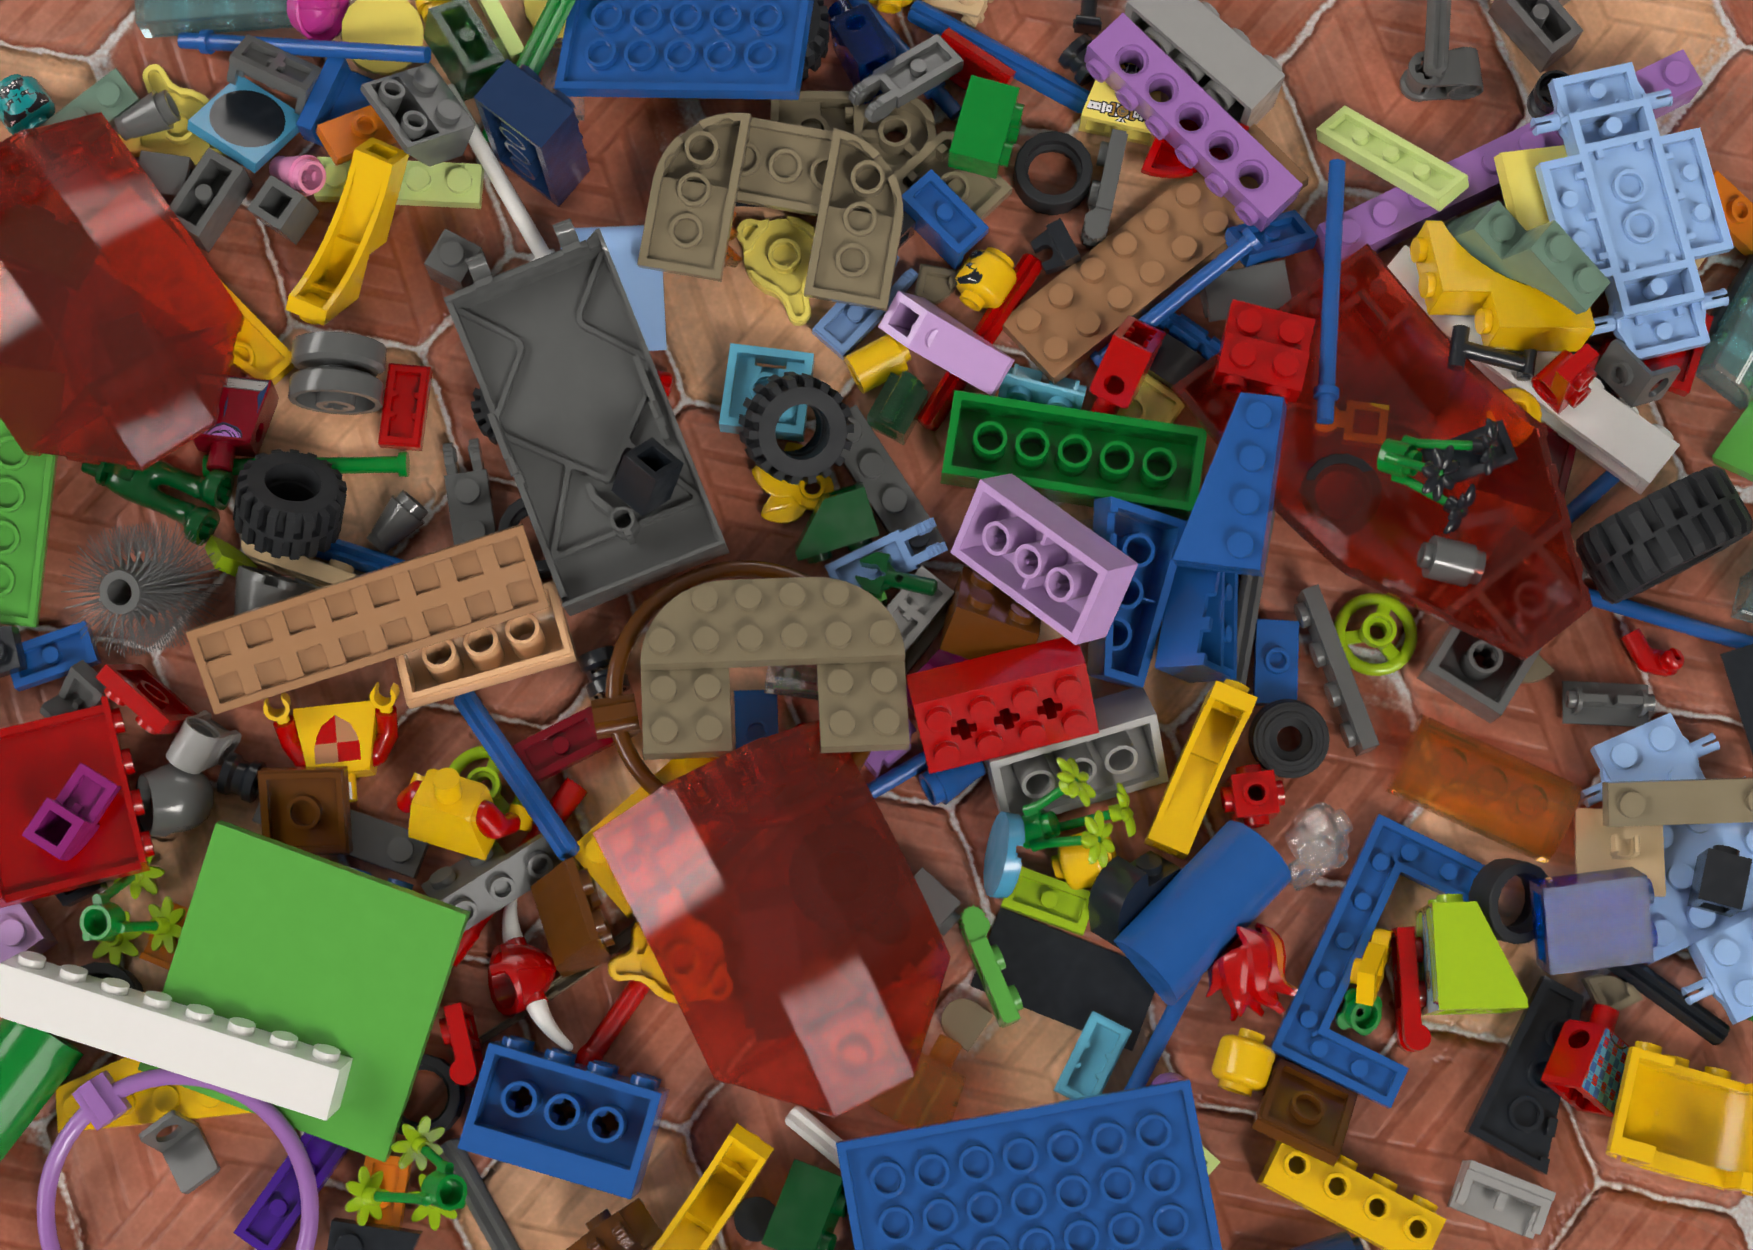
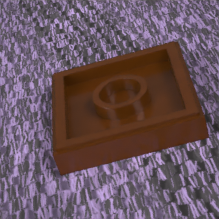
M347 766L261 768L258 770L263 836L315 855H344L353 852Z
M1277 1057L1272 1065L1252 1129L1334 1167L1341 1154L1358 1094Z

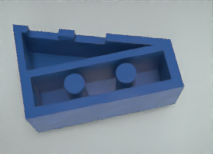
M1177 566L1163 615L1155 662L1156 669L1188 683L1225 681V679L1237 680L1238 574Z

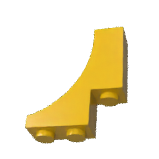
M373 137L354 149L344 189L330 226L306 272L289 294L285 310L299 315L300 319L307 323L324 326L359 298L369 256L387 242L409 157L404 150Z
M1426 220L1417 237L1413 238L1411 242L1410 256L1412 262L1416 263L1419 294L1425 299L1428 315H1475V329L1481 335L1484 346L1504 351L1534 349L1537 351L1566 350L1577 352L1583 347L1596 328L1591 308L1586 312L1576 315L1566 306L1540 290L1495 272L1468 253L1451 235L1442 221Z
M1225 679L1224 683L1216 680L1205 696L1187 743L1182 748L1144 844L1182 860L1188 856L1226 764L1258 697L1248 694L1250 688L1231 679Z
M737 1123L652 1250H709L722 1228L746 1196L774 1148L762 1141L759 1136L749 1132Z

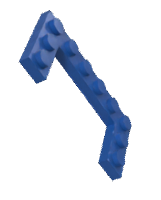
M1378 814L1297 986V994L1292 997L1273 1038L1270 1048L1274 1053L1387 1109L1391 1108L1409 1068L1329 1029L1350 984L1353 962L1356 957L1362 958L1399 875L1441 895L1463 894V902H1469V892L1473 879L1485 865Z

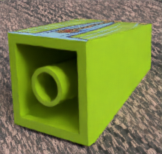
M1463 894L1437 895L1436 899L1428 900V905L1415 911L1417 937H1421L1423 943V962L1419 963L1420 981L1423 980L1425 982L1427 994L1426 1006L1421 1007L1422 1015L1507 1014L1528 1008V998L1477 901L1463 902Z

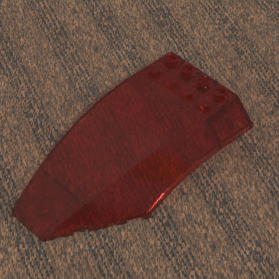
M1367 243L1341 262L1335 384L1340 389L1339 399L1335 401L1334 422L1332 424H1319L1316 422L1317 400L1313 398V390L1315 386H1318L1323 276L1277 309L1316 319L1309 348L1310 356L1302 392L1296 403L1289 402L1286 404L1287 411L1273 509L1306 542L1345 575L1525 661L1593 608L1589 589L1584 585L1582 579L1583 566L1580 556L1577 557L1570 532L1572 524L1564 494L1559 490V473L1556 464H1553L1546 439L1548 436L1546 423H1540L1521 408L1469 359H1466L1465 368L1462 371H1454L1447 368L1451 340L1427 315ZM1218 352L1173 385L1171 389L1219 446L1239 394L1228 392L1222 388V385L1212 383L1219 355ZM1370 403L1389 405V410L1373 406ZM1487 418L1495 422L1502 419L1518 460L1493 470L1490 475L1482 474L1455 484L1452 490L1444 489V496L1449 498L1452 495L1459 499L1462 493L1465 494L1471 484H1474L1476 487V499L1468 507V515L1462 518L1460 527L1455 532L1443 533L1450 520L1447 519L1449 513L1443 511L1442 505L1404 484L1393 482L1391 474L1380 472L1377 468L1380 448L1388 438L1401 441L1404 435H1408L1418 439L1448 440L1485 426ZM1331 454H1351L1365 460L1372 468L1370 471L1362 472L1359 468L1349 464H1334L1324 468L1315 480H1306L1308 470L1319 459ZM1419 471L1415 476H1410L1423 484L1428 479ZM1436 535L1476 545L1477 550L1486 553V565L1480 582L1477 585L1468 584L1466 587L1424 578L1422 568L1417 567V556L1423 542L1429 543L1432 536Z

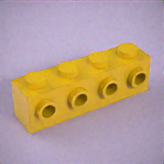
M1277 1140L1256 1183L1382 1250L1433 1249L1447 1220L1436 1214L1437 1205L1415 1194L1411 1200L1395 1192L1398 1187L1396 1183L1376 1173L1369 1179L1356 1172L1358 1166L1356 1162L1341 1154L1333 1167Z

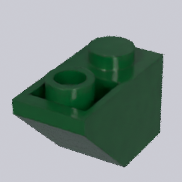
M863 482L822 494L795 545L798 561L807 558L808 564L821 562L832 557L831 550L847 546L849 551L858 550L872 543V537L879 536Z

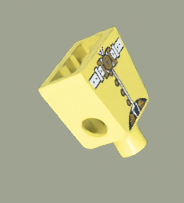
M1132 63L1120 65L1121 69L1129 74H1135L1140 71ZM1095 80L1084 105L1078 131L1111 137L1112 129L1127 131V141L1152 146L1155 136L1147 129L1145 120L1135 110L1129 111L1124 108L1117 100L1116 92L1105 81L1100 83ZM1161 91L1150 93L1153 100L1161 102Z

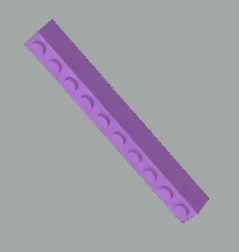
M1683 49L1635 72L1637 80L1646 94L1667 88L1671 91L1668 97L1673 96L1672 106L1653 109L1655 119L1690 103L1703 85ZM1530 123L1447 162V164L1468 175L1469 187L1440 212L1398 187L1344 212L1341 271L1417 235L1426 220L1444 222L1502 194L1493 158L1499 153L1564 145L1562 137L1558 131L1534 136L1532 133L1534 128H1531ZM1326 221L1319 224L1315 231L1318 237L1314 247L1323 264Z

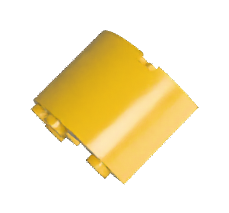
M1635 1041V1046L1628 1048L1605 1154L1612 1158H1617V1155L1622 1156L1621 1162L1651 1172L1715 1189L1742 1191V1194L1753 1197V1083L1745 1084L1731 1080L1732 1072L1716 1067L1705 1066L1704 1072L1689 1068V1060L1673 1055H1662L1663 1047L1648 1042Z

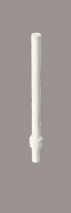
M448 84V87L475 122L454 84ZM476 124L468 143L535 257L533 260L554 253V249L548 248Z

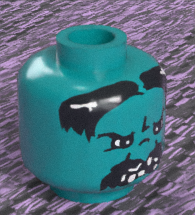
M14 74L0 81V121L12 135L25 137L54 115L55 104L37 79L32 76Z

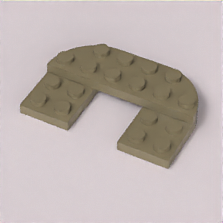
M739 112L717 114L698 121L699 124L687 130L680 137L677 136L664 151L652 181L637 263L638 267L722 282L736 202L817 216V223L804 288V297L887 311L901 232L903 230V201L895 174L881 154L868 142L854 134L835 128L833 131L753 118L749 113Z
M794 577L720 580L703 583L682 592L668 602L656 615L646 632L642 645L640 667L644 760L732 757L729 668L816 665L821 753L909 750L905 648L897 623L886 607L869 592L854 584L834 578Z

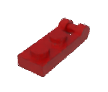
M1415 926L1392 929L1393 936L1390 941V947H1392L1391 966L1397 1042L1402 1050L1410 1053L1427 1048L1431 1042V1033L1426 1026L1422 1025L1420 1007L1426 1006L1427 994L1425 982L1418 980L1417 963L1423 962V943L1421 937H1415Z

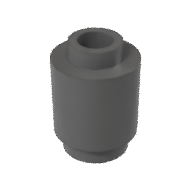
M1436 535L1432 536L1429 543L1423 542L1417 556V567L1422 568L1424 578L1466 587L1468 584L1478 585L1486 565V553L1477 550L1476 545Z

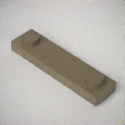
M1753 777L1602 782L1603 826L1623 827L1753 822Z

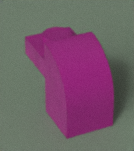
M80 763L56 800L46 798L22 836L58 859L70 860L82 850L100 827L97 823L121 787L89 766Z

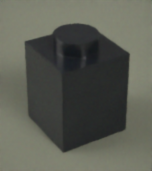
M652 437L624 454L611 491L643 517L671 499L684 463Z
M1714 845L1713 849L1708 848L1697 856L1687 906L1732 917L1740 912L1743 908L1752 859L1739 856L1740 851L1738 849L1724 845Z

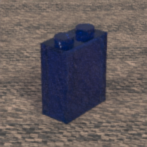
M1624 867L1529 880L1536 964L1549 975L1654 962L1653 948L1657 947L1658 935L1655 924L1650 919L1649 906L1654 903V889L1651 880L1647 878L1646 874L1634 867Z

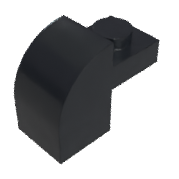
M1151 850L1130 863L1119 856L1114 857L1101 870L1090 892L1088 904L1090 931L1119 948L1114 939L1181 871V868Z

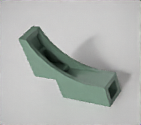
M1499 200L1444 224L1457 242L1482 264L1507 278L1540 290L1566 306L1576 315L1586 312L1611 283L1555 220L1526 231Z

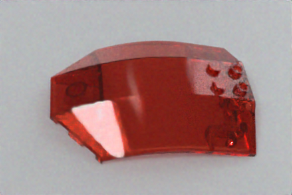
M102 112L34 129H24L0 142V418L26 455L41 456L43 453L64 456L69 461L98 465L101 462L125 465L127 469L143 471L217 424L220 413V398L223 387L227 386L234 360L233 349L237 334L241 332L245 318L178 217Z
M819 720L756 739L663 785L654 793L593 832V836L668 982L714 1080L728 1085L740 1086L758 1092L760 1095L788 1104L800 1105L818 1111L820 1114L836 1118L914 1077L951 956L911 869L850 753H821Z

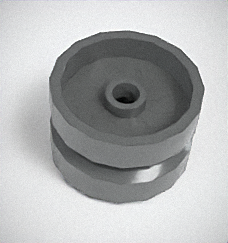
M321 331L296 336L292 341L291 362L299 371L293 373L289 379L288 399L292 404L301 408L329 414L357 415L379 411L383 407L384 385L376 376L382 374L386 369L387 349L385 345L373 338L344 332Z

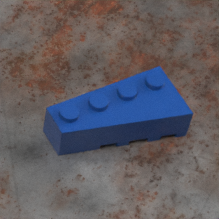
M1240 392L1174 554L1173 561L1178 567L1264 577L1287 411L1284 397Z
M1112 496L1094 499L1093 532L1136 561L1138 566L1107 636L1088 642V676L1123 687H1144L1177 568L1173 557L1188 521Z

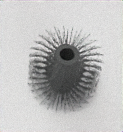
M162 521L159 542V532L156 537L157 523L154 531V522L153 536L151 524L150 532L149 524L147 525L148 530H146L145 526V536L143 533L144 527H142L141 534L139 524V533L137 531V524L135 528L133 525V529L132 526L130 527V533L127 525L128 536L126 529L124 530L125 536L124 533L121 535L119 526V536L116 529L114 538L111 540L113 546L107 540L104 530L106 541L103 542L102 539L101 541L103 544H106L105 548L103 547L105 552L99 547L104 554L102 555L97 547L96 549L94 548L96 553L90 548L95 554L93 557L100 563L92 560L79 547L86 557L92 561L90 562L91 564H86L98 572L91 569L86 570V567L73 562L90 574L79 569L76 570L94 577H84L90 579L85 581L86 579L74 578L80 580L75 582L97 586L77 583L70 584L89 586L88 588L79 589L99 590L61 591L99 593L70 598L78 599L100 596V598L70 607L97 603L80 612L92 608L90 612L84 615L86 616L97 609L99 610L95 613L102 610L98 615L90 619V622L98 617L89 629L97 623V620L100 621L107 615L98 625L99 627L103 624V629L98 631L100 634L99 638L105 627L112 622L107 629L109 633L104 644L110 634L106 649L110 638L111 648L113 634L115 630L119 631L120 629L118 649L121 643V652L123 648L124 658V635L127 629L126 638L129 633V654L130 646H132V656L133 642L135 654V646H137V652L139 653V644L142 654L144 642L147 652V644L150 652V644L152 650L156 649L155 642L157 643V648H159L158 641L160 646H162L161 640L163 646L166 643V648H168V640L170 649L169 637L171 643L172 641L175 643L173 636L176 638L172 630L178 635L180 641L181 634L184 636L181 630L183 627L180 623L184 626L183 622H185L188 627L190 624L187 620L189 622L191 620L187 618L189 617L187 614L195 617L192 614L194 612L201 614L187 604L210 613L194 602L204 606L206 604L193 600L195 598L200 599L197 597L210 598L203 596L208 594L190 591L212 592L187 588L215 587L194 585H223L186 584L213 579L205 578L185 581V579L215 570L211 569L188 574L196 570L193 568L200 566L196 563L188 567L192 564L190 563L183 567L194 559L192 557L186 562L199 545L179 562L187 552L183 553L182 551L186 545L187 538L182 548L175 554L177 551L176 547L178 546L177 543L175 545L178 533L174 541V532L172 544L166 547L170 538L168 536L166 541L167 532L165 534V524L162 531ZM121 547L127 554L126 557L123 554H121ZM153 547L154 554L151 558H149L151 556V554L149 555V553ZM143 550L145 552L144 561L140 558ZM131 552L136 556L135 563L130 556ZM96 564L100 565L101 567H103L104 569L108 570L109 572H107V571H105V570H103V569H100ZM91 572L97 573V574L101 575V577H98V576H96L95 574H93V573H91ZM88 581L100 582L101 584L92 583ZM180 606L185 607L189 612H187L186 610H184V609L181 608ZM113 614H115L114 617L108 622L109 618ZM151 614L156 620L155 625L150 621ZM166 614L170 615V616L173 618L172 621H173L174 623H172V622L166 617V616H167ZM142 615L146 619L143 626L141 625ZM158 615L164 618L165 625L158 619ZM195 617L196 620H197L201 625H203V624L199 621L200 619L197 618V617Z

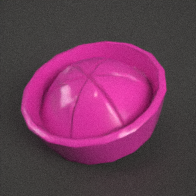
M287 0V15L291 25L307 39L332 41L342 31V20L348 10L349 0Z

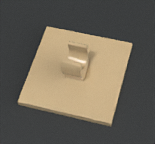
M1574 808L1576 893L1649 897L1666 896L1663 825L1607 827L1603 826V809Z

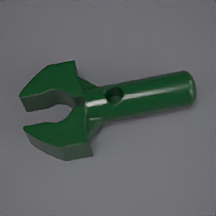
M875 552L859 560L862 567L878 569L883 575L875 580L855 576L860 588L869 592L877 599H881L883 591L891 587L928 596H934L937 592L938 582L935 579L895 571L891 565L892 558L890 554Z

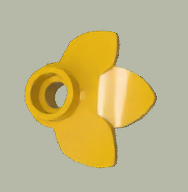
M788 442L784 451L798 450L804 447V445ZM757 465L752 469L755 481L766 493L771 495L761 512V517L770 522H795L806 510L815 509L822 494L834 491L833 481L830 476L827 478L821 475L816 476V483L820 485L821 489L817 494L812 495L805 491L807 483L804 481H800L799 485L789 484L785 480L780 481L772 477Z

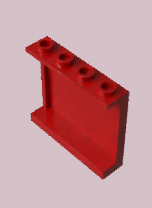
M107 696L101 697L102 705L0 729V908L150 871L147 857L155 856L150 831L141 832L137 817L145 814L140 789L131 790L128 779L129 774L136 773L130 748L121 749L118 734L126 732L120 707L112 708ZM80 763H83L119 785L121 789L97 823L100 827L78 854L65 861L53 856L23 837L22 834L46 798L56 800Z

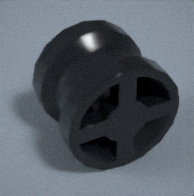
M1087 33L1075 39L1058 59V63L1064 69H1070L1074 73V80L1081 87L1094 79L1088 72L1084 62L1087 46L1093 41Z
M229 753L219 773L217 792L224 795L235 793L240 795L241 800L253 803L259 795L258 770L267 768L266 763L259 760L248 762L238 753Z

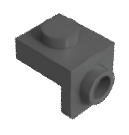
M81 660L70 667L59 694L42 704L40 713L47 718L102 705L101 697L106 696L104 693L106 687L95 678L98 673L84 660Z

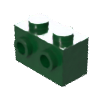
M794 1159L761 1244L772 1250H834L837 1235L833 1234L839 1217L844 1218L848 1213L842 1177Z

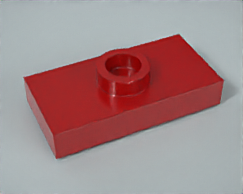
M947 28L942 33L941 37L964 60L963 70L950 77L949 80L966 91L971 75L1008 85L1011 84L1016 71L954 30Z
M389 363L378 440L380 448L422 451L433 372L431 367Z

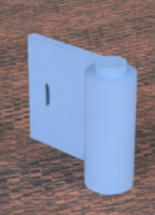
M644 225L574 228L580 242L587 241L595 229H600L648 350H667L663 272L640 268L637 265Z

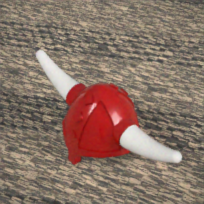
M516 899L504 906L502 918L503 943L498 944L494 948L490 958L488 986L491 999L496 1009L503 1015L512 1016L527 1010L533 1021L548 1038L564 1050L572 1051L573 1044L560 1030L548 1007L546 992L550 988L557 970L553 958L544 951L527 944L518 920Z

